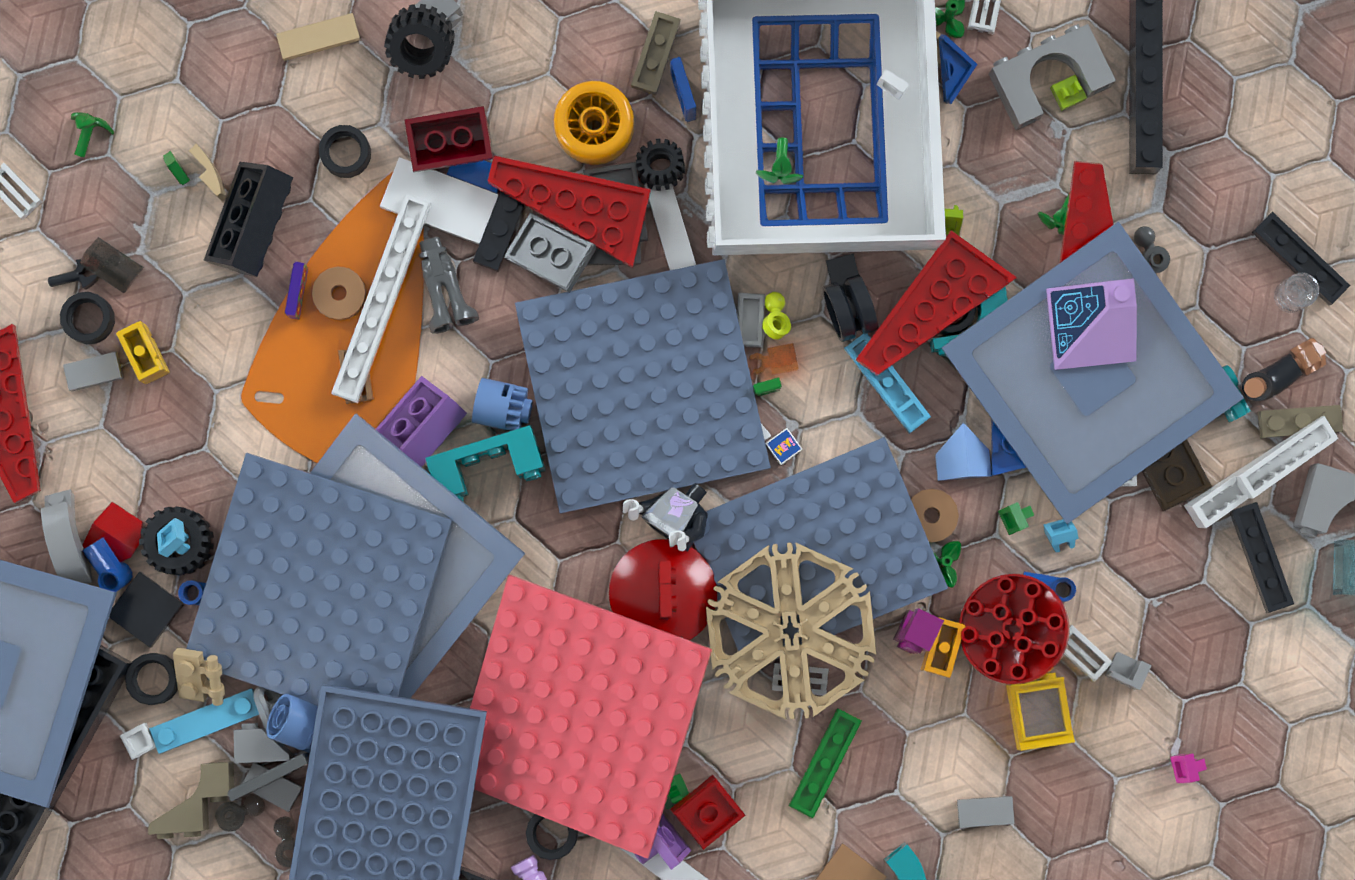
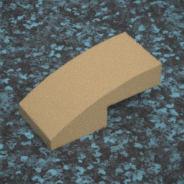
M195 144L189 152L206 169L199 178L221 201L225 200V189L217 169L205 152Z

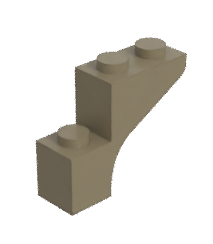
M233 761L201 764L200 782L194 794L152 821L148 826V835L157 834V839L174 838V833L184 832V837L201 836V831L208 830V797H210V802L227 801L228 790L235 787Z

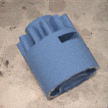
M481 378L475 397L472 423L510 431L519 429L522 423L528 424L533 400L527 399L528 388Z
M290 694L282 695L273 706L268 718L266 729L268 738L310 753L318 706Z

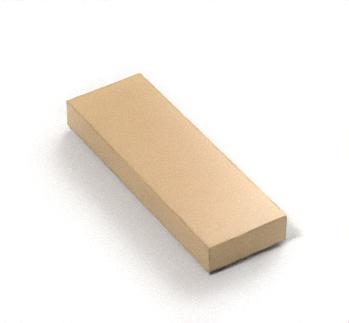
M353 13L276 34L284 61L361 40Z

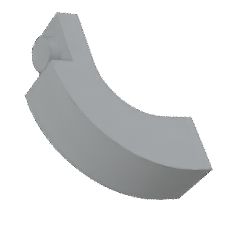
M69 489L45 496V507L41 508L42 526L49 555L57 575L85 584L91 583V563L82 551L84 549L76 526L75 496L73 492Z

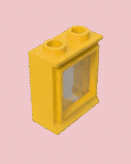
M1056 672L1048 673L1040 678V680L1030 683L1006 685L1017 750L1023 751L1075 742L1064 684L1065 679L1064 677H1056Z

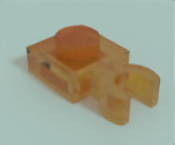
M794 343L767 348L768 356L754 353L749 357L750 360L758 359L761 361L762 365L760 368L752 369V374L755 375L763 373L766 368H771L772 375L798 371L799 369Z

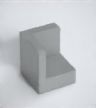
M1116 652L1105 676L1134 690H1141L1151 665Z

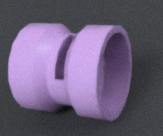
M535 854L511 866L514 875H517L522 880H547L544 872L537 870L538 860Z

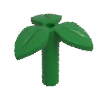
M948 0L945 13L938 7H935L936 26L941 25L944 21L947 22L945 32L951 37L962 38L964 36V25L962 22L954 19V16L963 13L965 0Z
M83 112L71 114V120H75L77 129H81L74 153L77 156L85 157L93 128L99 126L108 130L112 135L114 134L111 126L99 117H93Z
M787 138L777 139L776 160L772 166V172L756 170V174L763 180L776 183L779 179L783 184H791L803 179L801 174H790L792 167L787 157Z
M1069 194L1061 209L1056 211L1053 218L1040 211L1037 213L1039 219L1049 229L1058 228L1057 231L1061 235H1064Z
M952 541L945 544L941 549V558H938L934 553L946 584L950 588H953L957 582L956 570L951 565L953 561L958 560L961 554L960 541Z

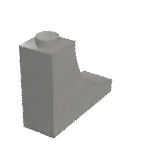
M1319 463L1310 465L1293 527L1301 529V534L1310 537H1317V534L1327 533L1335 515L1344 506L1355 500V474Z

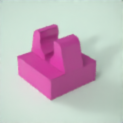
M1193 753L1170 756L1176 783L1199 781L1198 772L1207 770L1205 759L1197 760L1194 758Z

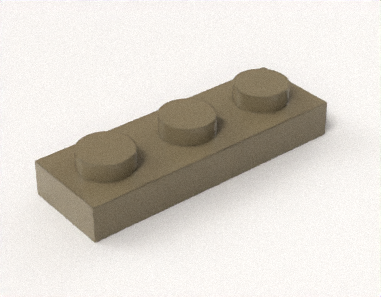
M655 11L631 88L653 95L657 94L681 19Z
M1332 405L1259 411L1260 439L1292 436L1321 416H1325L1335 433L1343 432L1341 406Z

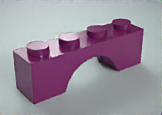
M919 608L915 609L914 612L907 610L893 640L899 642L897 645L899 649L910 654H921L922 651H930L944 620Z

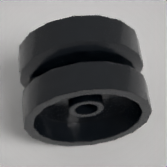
M859 274L846 278L844 283L845 292L836 282L823 286L822 290L827 311L841 342L856 337V325L864 335L878 330V321L871 296Z

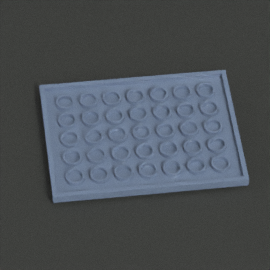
M885 437L706 511L708 518L704 537L694 542L697 551L710 565L717 586L725 590L727 587L717 582L768 545L772 557L774 556L772 552L773 544L778 545V551L781 554H785L788 551L787 543L791 542L793 545L792 554H796L797 547L795 542L854 568L846 574V578L858 572L859 576L853 580V586L856 588H860L865 584L868 586L865 591L859 593V596L862 597L870 591L873 619L948 589ZM808 560L801 562L799 574L802 604L804 605L834 583L835 574L831 570ZM760 565L740 579L738 589L740 592L774 607L771 569L767 565ZM717 592L718 601L721 600V594L719 592ZM851 605L819 628L833 635L862 624L861 611L857 606ZM797 615L798 623H800L799 615ZM789 616L788 627L783 632L784 634H789L791 644L793 645L794 634L798 633L799 629L793 627L791 616ZM729 617L725 618L738 651L763 634ZM799 637L800 645H802V638Z
M321 685L289 880H459L487 711Z

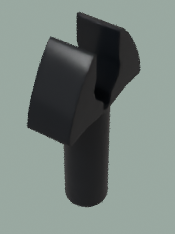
M77 259V268L74 271L48 277V284L50 287L79 281L82 284V288L86 290L99 280L100 275L95 274L85 277L82 274L87 269L98 266L90 261Z

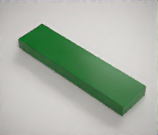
M838 708L836 709L788 806L814 818L862 720Z

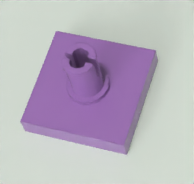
M662 813L649 858L647 859L637 854L635 856L639 862L644 864L659 853L672 870L681 863L691 849Z

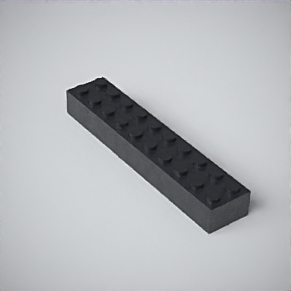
M102 645L99 647L49 808L0 793V880L15 879L125 680L127 668L132 661Z

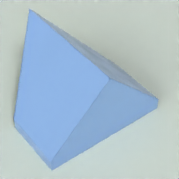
M964 423L935 454L938 481L992 476L989 449Z

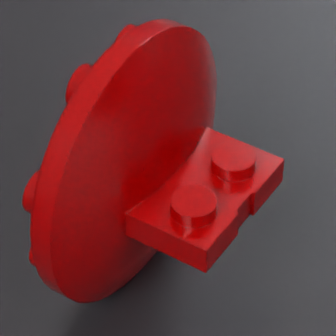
M655 539L635 546L618 562L609 584V603L613 613L690 641L701 633L708 624L706 607L715 610V607L711 606L708 600L712 599L717 602V591L713 590L717 584L710 565L695 549L691 547L688 552L685 550L680 551L677 545L670 547L669 539Z
M1023 574L1000 575L981 584L967 599L959 620L960 624L965 625V628L961 631L960 643L969 662L987 678L1004 684H1026L1048 674L1061 660L1069 640V619L1065 606L1059 596L1042 581Z

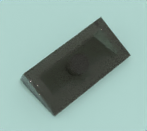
M99 237L84 252L80 261L83 267L122 293H125L144 268Z

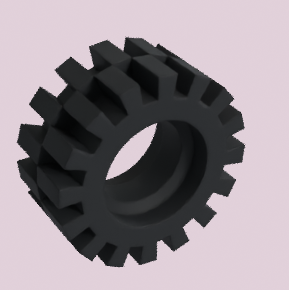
M656 139V144H652L651 140L648 141V147L646 148L643 145L640 148L641 153L637 152L636 155L639 179L641 178V182L644 185L647 183L649 189H652L655 185L656 191H661V186H665V190H669V184L675 187L678 185L677 179L681 181L683 173L685 174V163L681 148H677L675 142L670 145L668 139H665L664 143H661L660 139ZM657 159H667L671 162L667 169L661 171L653 170L650 167L651 163Z

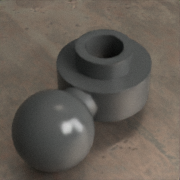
M1142 226L1135 231L1134 241L1138 246L1145 249L1142 255L1153 271L1160 273L1169 266L1170 255L1165 248L1154 245L1156 236L1153 229ZM1156 254L1161 258L1159 264H1155L1153 261V257Z

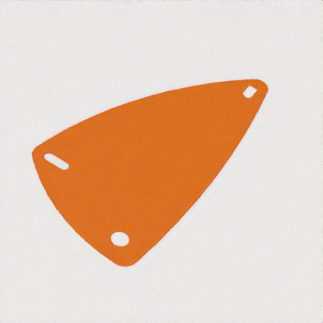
M393 171L356 204L306 264L308 272L299 320L289 318L285 314L287 293L259 346L242 390V403L256 420L284 444L317 463L354 414H358L376 429L415 384L424 288L422 259L419 257V254L422 252L419 243L424 241V228L421 231L370 369L374 400L358 402V404H346L345 399L331 394L341 368L338 350H348L362 309L350 319L334 320L319 312L312 297L313 285L318 276L328 268L339 266L349 268L360 276L365 284L367 299L398 215L380 208ZM344 287L335 288L332 292L333 299L338 301L344 299L347 293ZM365 385L362 391V396L366 395ZM258 391L281 393L284 396V400L280 404L258 402L255 399V394Z

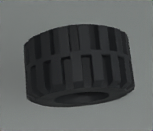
M412 4L409 5L408 10L405 8L400 9L398 15L395 14L392 18L384 44L386 57L391 58L390 64L393 67L398 66V72L401 74L404 71L409 73L408 77L414 78V75H419V79H425L427 74L431 78L436 76L437 71L441 73L445 65H448L454 45L455 33L452 30L451 21H445L446 15L443 12L438 14L437 8L432 6L431 9H427L426 4H420L419 8ZM412 34L424 35L432 41L434 46L427 49L416 48L408 42L406 37Z
M165 507L163 511L158 510L154 512L155 516L153 518L149 517L145 521L148 525L146 528L142 527L140 532L144 534L143 539H139V545H143L144 549L141 550L142 556L147 557L146 562L150 566H154L155 570L170 575L181 576L194 573L197 568L201 569L205 565L203 563L205 559L209 560L211 554H209L210 549L214 548V543H211V538H214V535L209 530L211 526L208 521H205L204 517L199 513L183 507ZM176 518L183 522L184 527L190 534V549L179 557H165L158 552L157 533L171 520Z

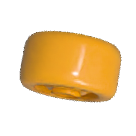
M585 81L576 84L562 95L555 108L554 129L557 140L565 153L580 163L601 165L615 160L627 149L634 133V115L628 99L619 89L606 82ZM593 120L599 121L602 124L601 128L597 130H590L587 128V125Z

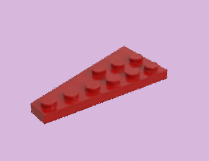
M493 157L488 184L573 234L595 244L597 248L629 267H634L651 189L504 157Z
M1074 161L1060 263L1114 225L1104 169L1101 163Z
M951 230L946 236V240L938 247L858 355L856 361L876 376L880 375L1013 282L1017 277Z
M11 324L0 330V478L13 503L18 504L40 492L41 489L16 326Z

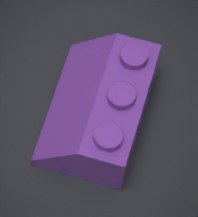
M421 376L376 430L422 467L426 462L425 458L434 453L452 430L461 422L467 412L447 394Z

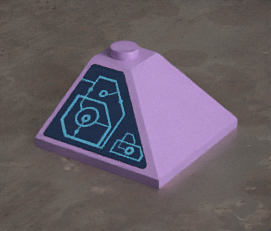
M1134 279L1046 289L1054 370L1136 361L1137 304Z

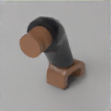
M1310 338L1291 349L1294 358L1289 353L1266 368L1248 374L1242 382V391L1252 401H1265L1273 398L1303 376L1300 369L1308 376L1325 366V354L1327 352L1322 344H1318L1314 338Z

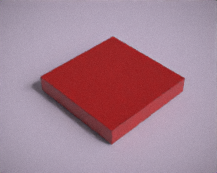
M711 775L670 809L703 850L746 816L714 775Z

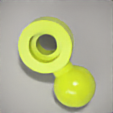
M771 292L765 297L764 305L770 314L763 320V329L770 338L781 339L791 330V322L788 316L781 312L785 306L784 296L779 292Z

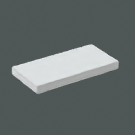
M399 157L380 208L398 214L405 194L431 202L425 225L479 245L499 195L435 170L413 173L411 161Z

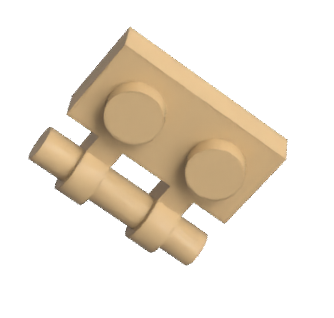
M177 648L173 653L179 698L205 702L209 696L212 698L213 705L219 706L223 704L225 688L220 679L222 666L218 663V657L210 655L207 657V661H204L202 651Z

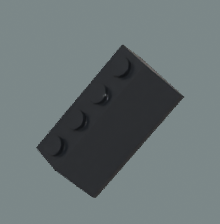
M239 162L204 261L244 275L257 277L259 271L263 268L267 249L272 243L276 224L282 216V208L286 197L291 191L293 177L269 165Z

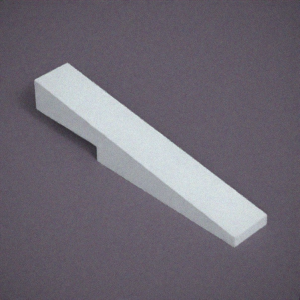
M1321 416L1185 504L1184 507L1198 528H1207L1247 499H1253L1339 438L1325 416Z

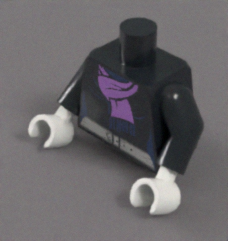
M696 483L692 485L686 494L673 487L659 496L639 503L633 499L624 501L623 513L628 512V518L632 521L638 519L639 514L642 515V519L653 530L669 539L670 547L677 545L678 550L688 552L693 542L703 538L705 534L708 513L699 502L707 492Z

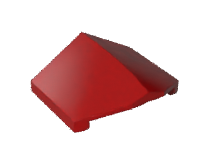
M111 502L92 523L82 546L85 549L99 539L104 538L119 562H123L131 558L139 547L143 521L116 503Z

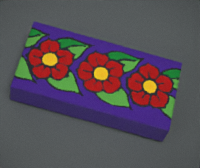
M293 263L285 314L292 319L299 320L308 272V267L305 263Z

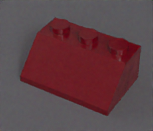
M484 106L404 119L413 173L493 159L487 114Z

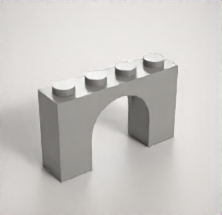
M1079 24L1065 30V35L1058 38L1055 35L1041 41V46L1034 49L1031 46L1017 52L1018 56L1010 60L1004 57L993 63L994 67H992L989 76L1015 130L1040 120L1044 114L1030 84L1031 69L1042 61L1057 60L1067 64L1074 71L1087 98L1110 88L1115 83L1114 75L1088 24L1082 27Z

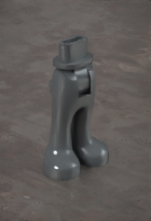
M434 237L421 241L419 245L422 253L419 254V257L422 259L423 278L433 308V316L429 323L430 332L432 334L443 333L454 326L443 297L442 286H445L447 289L456 325L465 326L478 321V312L464 301L454 265L446 253V247H442L440 238Z

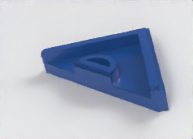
M940 34L938 39L943 98L946 104H952L974 71L977 63L949 37Z

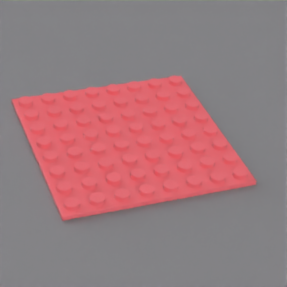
M508 575L470 709L487 711L474 790L648 859L712 649L513 575Z

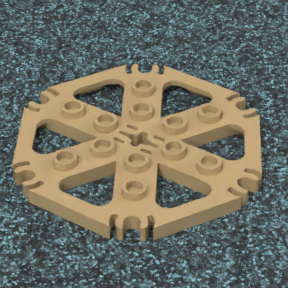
M791 542L787 543L788 551L785 554L779 553L778 545L773 544L772 552L774 556L771 557L768 545L717 583H722L727 589L725 590L720 586H715L713 589L721 594V600L718 602L712 599L708 600L711 606L718 607L717 611L706 607L710 649H712V670L723 664L724 668L719 669L715 676L718 677L722 673H726L730 678L729 682L723 687L727 689L734 683L737 684L728 693L784 719H787L786 707L790 708L789 717L791 720L795 719L794 712L796 708L803 709L805 718H809L810 709L808 706L811 705L814 717L862 683L865 679L855 674L858 671L861 675L868 676L869 672L861 667L862 661L868 660L872 663L875 661V658L871 655H866L865 651L877 655L870 591L860 597L859 593L865 591L868 586L866 584L860 588L853 586V580L859 576L858 572L846 578V574L854 568L796 542V554H792L793 545ZM808 560L831 570L835 574V581L803 605L799 566L801 562ZM760 565H767L771 569L774 607L752 598L738 589L740 579ZM854 605L861 611L863 640L860 643L853 644L819 627L847 607ZM797 615H799L800 623L797 622ZM789 616H791L793 627L799 629V632L794 634L793 645L791 644L789 634H784L783 632L788 627ZM729 617L763 634L736 654L727 655L722 649L720 623L722 619ZM799 637L802 638V645H800ZM808 654L842 669L845 672V680L824 696H815L811 690ZM780 656L783 697L775 701L751 690L748 687V679Z

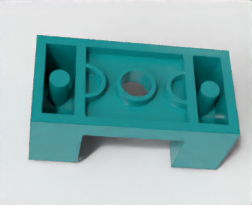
M530 425L425 458L430 475L463 502V497L468 496L469 493L460 464L465 465V467L473 466L480 463V458L489 456L491 459L506 455L505 450L509 449L516 474L520 479L524 478L526 482L541 478V473L546 471L534 431Z

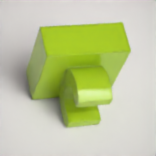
M1076 75L1050 87L1061 111L1087 99Z
M954 205L953 209L944 208L946 235L951 230L960 235L963 210H959L957 205Z

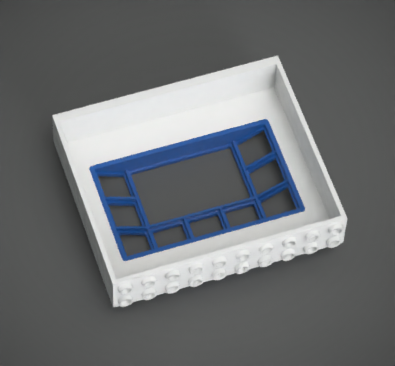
M698 0V8L703 10L701 12V20H699V35L704 36L702 46H700V62H705L703 72L701 73V88L706 89L704 99H702V115H707L705 125H703V141L708 142L706 152H704V168H709L705 178V194L710 195L706 205V221H711V226H709L707 232V248H712V255L937 250L946 240L935 0ZM830 24L829 59L801 60L799 58L800 25ZM840 24H870L869 58L840 59L838 57ZM791 25V58L789 60H760V26ZM868 67L870 70L874 182L805 184L799 69ZM790 69L792 101L762 102L760 70ZM886 69L909 84L899 100L876 85ZM791 110L793 112L794 142L788 143V152L794 153L795 174L803 175V179L795 182L793 185H765L764 180L756 174V170H764L763 153L776 152L777 143H763L761 112ZM833 192L836 194L839 218H807L805 193ZM875 192L878 217L848 218L844 193ZM765 194H796L799 219H767Z

